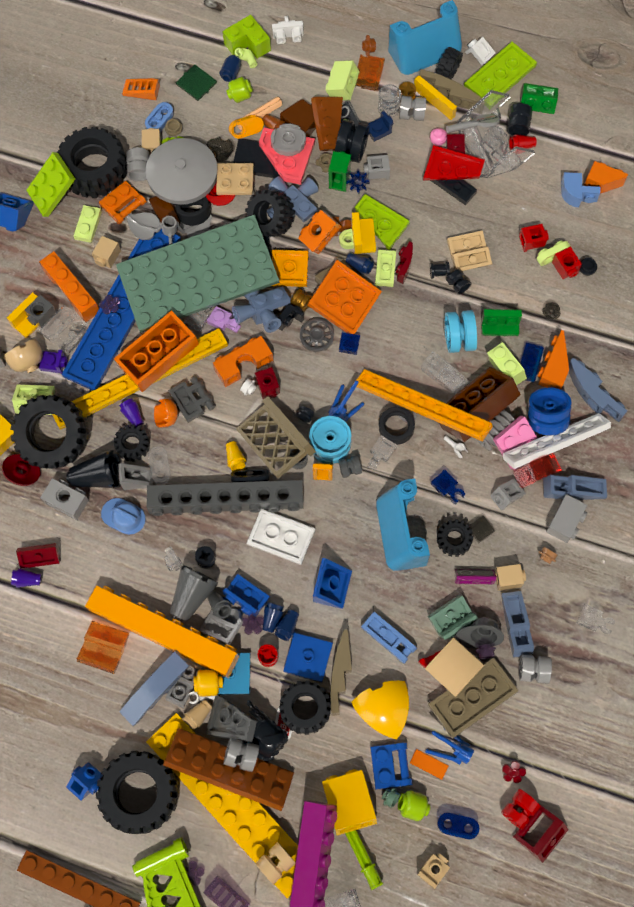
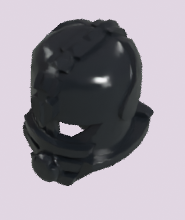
M248 700L246 704L250 707L249 712L258 720L253 740L250 743L259 745L257 758L268 762L273 760L275 755L279 754L284 744H287L288 735L285 730H282L280 726L276 725L264 712Z

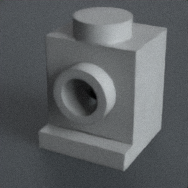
M388 155L367 157V164L363 166L364 175H368V180L381 178L389 180L390 165Z

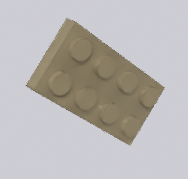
M492 658L484 664V667L456 697L447 690L430 702L428 706L450 737L454 739L518 693L519 690L497 661Z

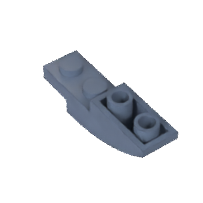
M572 358L569 363V374L583 400L597 414L605 411L616 421L620 422L627 413L625 406L611 398L606 390L599 388L603 381L596 373L589 371L580 360Z

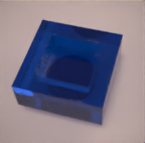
M342 332L339 352L357 355L360 335Z

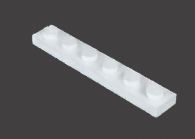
M598 413L569 425L568 429L563 433L545 435L503 453V460L514 469L610 429L611 422Z

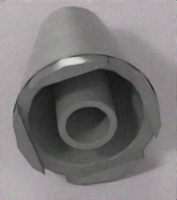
M182 565L170 613L173 614L172 619H176L181 623L183 620L188 621L215 589L218 582L201 572L192 571V568Z

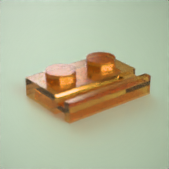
M360 54L357 67L360 72L355 87L359 86L361 89L378 91L385 59L373 56L364 57Z

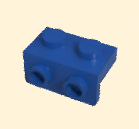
M239 574L236 575L228 588L223 590L224 595H226L224 598L232 605L235 603L240 605V610L248 616L252 614L256 617L270 599L269 595Z

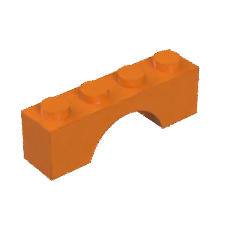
M53 251L39 261L43 271L61 289L85 323L92 319L99 310L97 303L58 255Z

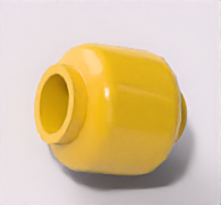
M213 669L200 670L196 676H193L194 692H197L200 697L216 696L219 693V688H223L222 676H218V672Z

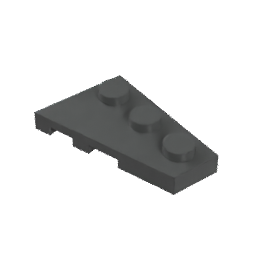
M216 695L206 735L227 739L232 737L252 742L257 721L224 697Z

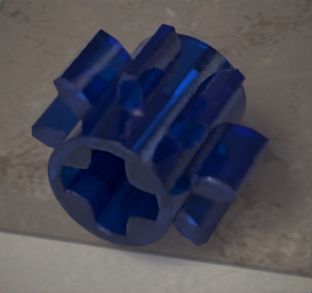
M359 170L355 175L350 174L351 180H348L347 183L352 185L350 188L351 192L357 190V193L360 194L362 190L367 191L366 184H370L369 180H365L367 174L361 175ZM356 180L361 181L362 184H361V185L356 184L355 181H356Z

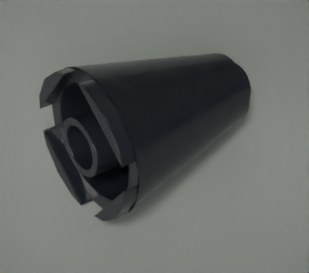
M108 450L69 468L66 474L68 483H71L74 487H121L118 464L121 463L119 456L113 454L114 450Z

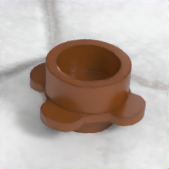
M366 35L365 41L362 42V50L366 52V56H370V53H374L376 50V41L374 38H370L369 35Z

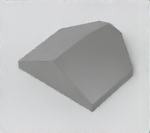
M231 608L229 616L219 618L214 616L211 610L199 631L217 639L220 644L230 645L243 624L241 611Z

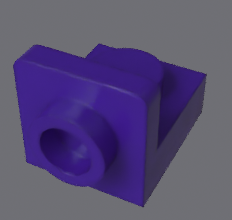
M58 350V353L43 351V357L39 366L40 371L62 374L63 369L66 368L68 358L64 351Z

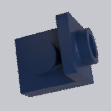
M385 111L381 112L380 118L367 124L369 125V136L373 142L392 133L394 123L391 116L387 115Z

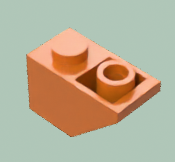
M594 161L584 186L600 187L601 194L622 187L628 174L620 169H614L604 163Z

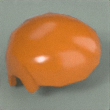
M160 399L159 402L161 404L154 407L155 424L159 428L170 427L177 420V406L172 399Z

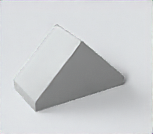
M124 463L118 464L119 481L124 490L147 488V485H153L152 468Z

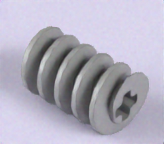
M502 410L499 415L489 421L493 427L483 442L478 440L480 445L491 451L490 444L496 447L493 438L515 421L510 413Z

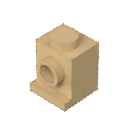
M440 853L437 856L431 854L417 875L435 889L450 869L447 865L449 861ZM433 865H437L439 867V872L437 874H434L431 871Z

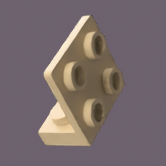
M218 163L217 195L253 194V182L255 180L253 163Z

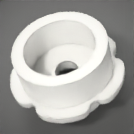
M248 378L240 391L245 396L248 394L252 395L257 387L255 385L256 381Z

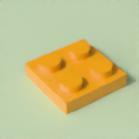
M272 250L271 260L280 282L272 286L307 287L308 251Z

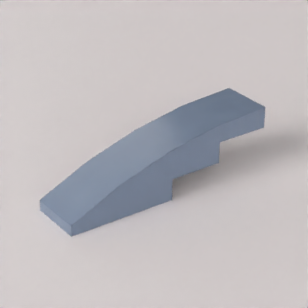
M176 650L145 681L119 712L132 726L138 724L147 711L152 709L161 697L169 692L189 668V662Z

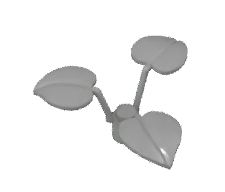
M142 212L127 215L128 226L134 236L141 240H150L153 238L154 232L158 233L162 229L163 234L169 237V245L172 244V236L176 234L177 228L182 234L187 233L188 238L209 231L212 215H210L208 220L202 224L189 226L180 222L179 226V222L172 216L164 217L162 223H159L157 216L152 213Z

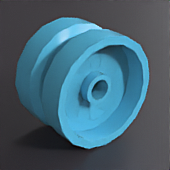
M473 310L462 311L460 319L457 312H446L444 330L448 352H459L461 344L465 352L476 351L477 327Z
M335 416L321 417L315 421L309 433V443L316 451L313 454L314 457L326 464L339 463L338 460L345 459L351 448L352 435L350 427L344 420Z

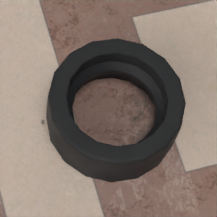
M206 196L190 204H176L175 206L180 222L185 225L195 226L202 224L211 215L209 200ZM192 205L203 206L196 212H184L185 209Z
M395 406L388 408L382 413L379 420V432L386 442L395 445L404 444L414 434V417L407 409ZM392 416H402L408 423L407 431L400 436L389 434L385 426L388 418Z

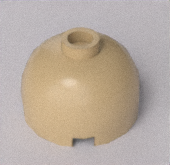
M36 339L25 342V345L17 346L4 355V359L11 369L16 372L27 371L28 374L38 369L37 365L43 357L42 349Z

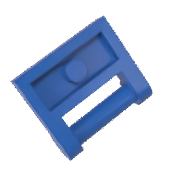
M407 743L370 747L375 790L413 785L412 779L409 776L406 754L408 749ZM392 751H398L402 780H395Z

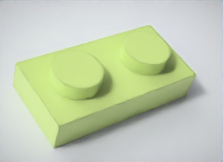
M83 205L74 233L75 240L92 243L102 213L101 208Z
M378 250L375 286L393 287L396 251Z

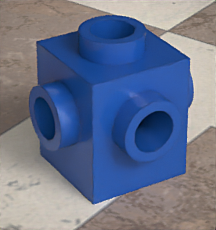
M88 762L83 767L78 766L72 772V777L66 788L82 801L90 793L93 795L98 791L97 782L101 780L103 775Z

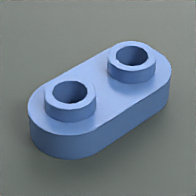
M166 102L158 104L145 120L146 129L154 128L161 131L167 121L173 117L172 106Z

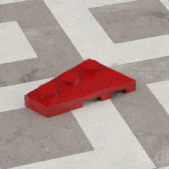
M433 145L423 181L479 179L485 160Z

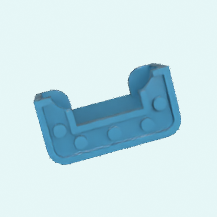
M453 0L442 4L440 7L441 18L411 29L410 25L404 21L390 25L388 52L402 74L410 75L440 63V59L448 47L461 52L462 39L458 9Z
M416 479L401 481L382 494L376 502L386 564L393 571L425 567L429 560L430 553L427 542L421 537L410 538L406 518L407 505L415 500L414 497L417 493Z

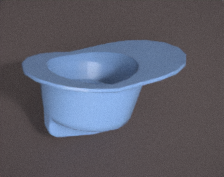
M114 498L107 501L102 507L101 518L109 527L128 535L135 534L144 527L145 514L141 508L124 499Z

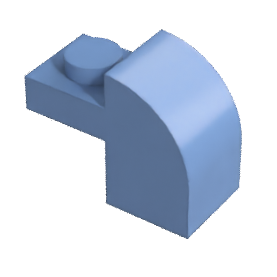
M564 172L561 180V195L566 203L579 208L581 201L586 203L597 202L600 195V187L582 186V173Z

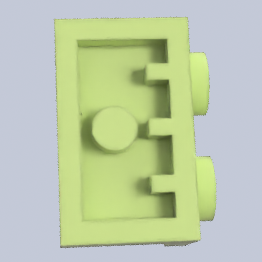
M17 384L12 398L15 413L19 414V407L22 404L26 405L27 401L31 398L36 399L40 395H54V386Z

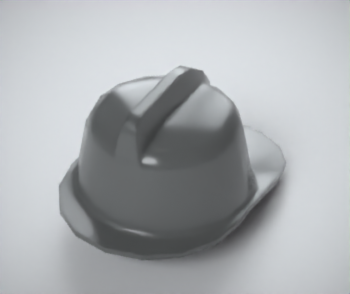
M481 617L476 619L471 626L460 629L456 633L455 639L466 648H479L501 644L504 641V635L499 630L497 620Z

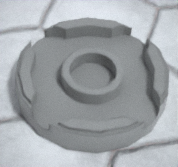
M282 124L279 128H275L271 134V146L280 155L294 156L300 153L306 145L305 132L294 124Z

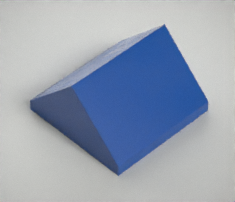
M322 558L313 593V602L343 609L352 571L326 558Z

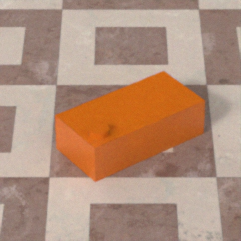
M171 310L117 355L114 360L118 367L143 392L197 347L199 343L191 330Z

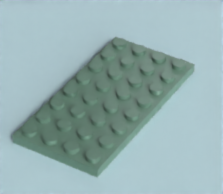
M255 215L116 264L140 333L150 329L171 310L180 319L280 283Z

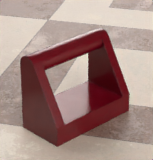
M541 806L534 816H529L530 821L523 830L518 829L513 838L543 863L569 829L563 821ZM541 814H544L553 823L536 845L532 847L522 838Z

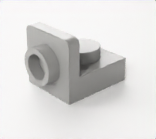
M514 478L500 485L491 494V498L502 511L509 504L522 498L526 493Z

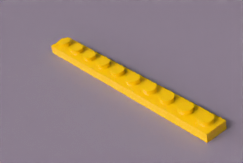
M218 328L198 338L199 345L155 382L227 347L228 343L220 329ZM124 375L72 402L76 404L77 408L82 410L83 417H87L139 391V389L127 375ZM52 414L59 429L65 428L66 426L62 418Z

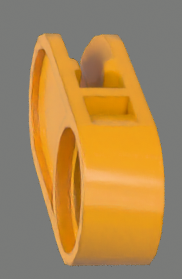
M257 115L246 116L232 121L229 125V132L237 139L259 133L263 129L264 123ZM237 125L242 126L239 134L234 133V127Z

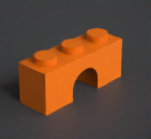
M262 336L250 339L247 344L234 348L231 353L219 356L213 362L214 370L225 387L241 379L238 369L240 363L250 361L259 369L274 361L273 353Z

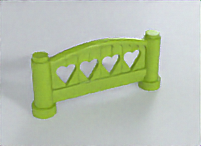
M182 837L173 840V844L136 861L132 865L136 877L141 876L143 878L147 907H165L166 905L162 903L164 895L181 897L176 907H201L182 862L183 859L190 856ZM156 874L173 876L165 891L162 893L158 892V884L154 882V876Z

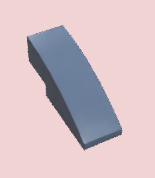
M550 475L543 479L544 498L564 499L566 494L577 500L607 498L606 479L576 475L569 477Z
M522 592L502 593V604L513 657H520L522 654L533 655L534 644Z

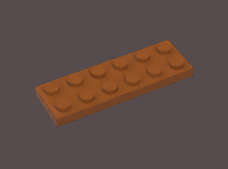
M178 728L163 766L282 811L294 772L258 758L252 772L240 769L239 765L236 767L223 765L227 746Z

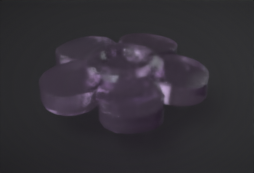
M107 295L105 301H101L99 306L103 309V313L108 315L111 311H118L119 307L117 305L120 303L118 297L113 298L112 295Z
M251 614L248 616V619L243 618L242 626L245 627V634L251 635L253 631L255 634L262 632L260 627L263 625L262 617L256 619Z
M190 861L188 867H184L192 885L198 886L201 883L199 877L204 875V869L202 867L197 868L196 861Z

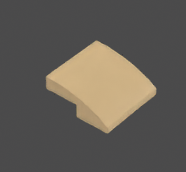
M483 230L447 238L455 270L461 269L466 271L492 265Z
M453 638L425 669L456 697L484 667V664L458 640Z

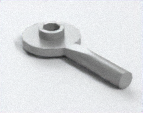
M492 114L480 115L472 121L446 126V131L450 133L475 126L492 127L499 124L500 118Z

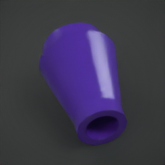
M133 398L119 405L121 408L120 412L131 424L138 427L144 423L137 402H134Z
M20 568L13 570L11 585L16 586V588L40 586L41 574Z

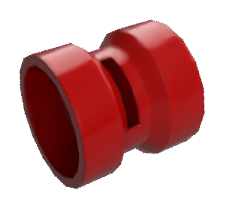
M266 644L259 648L257 655L261 665L272 667L278 662V653L274 646Z

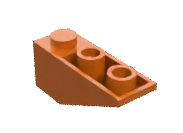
M561 330L559 336H554L551 343L554 348L552 352L548 350L544 360L548 363L546 367H541L538 377L541 379L538 385L561 390L569 372L564 330Z

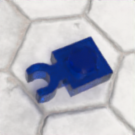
M445 469L430 483L443 497L449 494L451 502L455 505L458 503V500L455 498L456 494H459L462 498L465 497V492L462 489L456 488L458 482Z

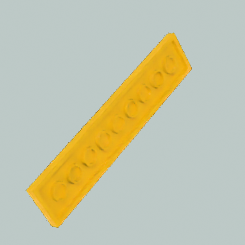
M177 713L146 741L164 761L178 728L195 734ZM172 769L175 775L255 863L263 855L268 856L269 850L277 842L296 863L298 845L259 802ZM277 859V860L274 861V863L276 864V866H277L278 863L280 862L279 859ZM295 865L287 872L283 871L282 877L274 884L287 899L292 894Z

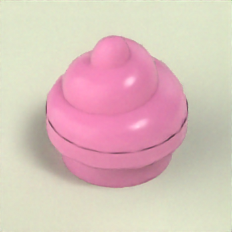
M435 128L430 133V141L435 146L443 145L446 142L447 132L441 128Z

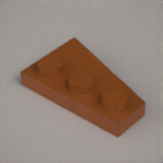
M343 97L311 98L320 151H335L340 130Z

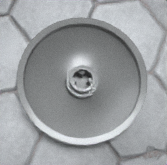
M178 138L161 144L151 153L146 164V178L150 189L157 197L172 204H190L202 199L213 189L217 181L218 168L214 154L206 145L193 139Z

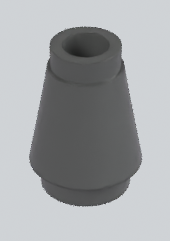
M216 591L211 592L207 599L214 616L226 618L231 613V603Z

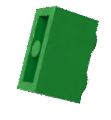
M333 151L328 170L329 189L346 192L351 174L350 154Z

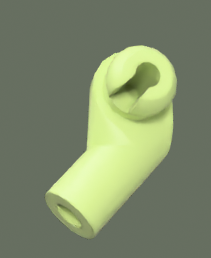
M240 47L235 49V56L240 60L247 61L250 68H255L258 65L251 50Z

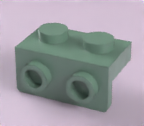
M460 594L427 616L437 634L444 640L455 637L460 629L471 626L474 620L478 618Z

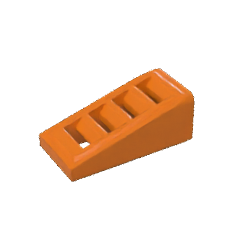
M154 78L126 79L122 95L157 100L160 88L159 80Z

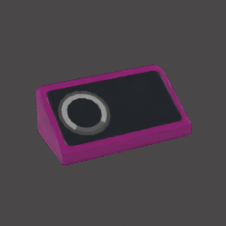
M455 569L456 584L493 585L497 580L494 570Z

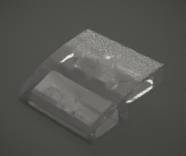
M63 305L39 332L57 348L69 355L80 343L90 325L79 318L74 311Z

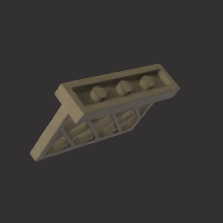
M267 396L262 401L264 405L239 425L236 430L277 479H279L307 454L311 457L316 451ZM267 412V421H259L260 416ZM266 425L264 433H257L258 426ZM270 425H278L277 433H269ZM248 426H253L252 433H244L243 430ZM263 437L262 445H254L256 438ZM268 437H276L275 445H267ZM280 437H288L287 445H279ZM266 449H274L272 457H264ZM278 449H286L285 457H277ZM291 449H299L301 451L295 457H289ZM284 461L283 467L276 471V462Z

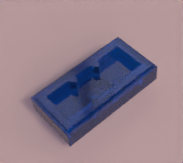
M527 342L520 365L525 370L527 377L525 380L534 383L544 347Z

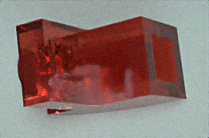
M554 453L526 464L513 471V474L523 489L562 470Z

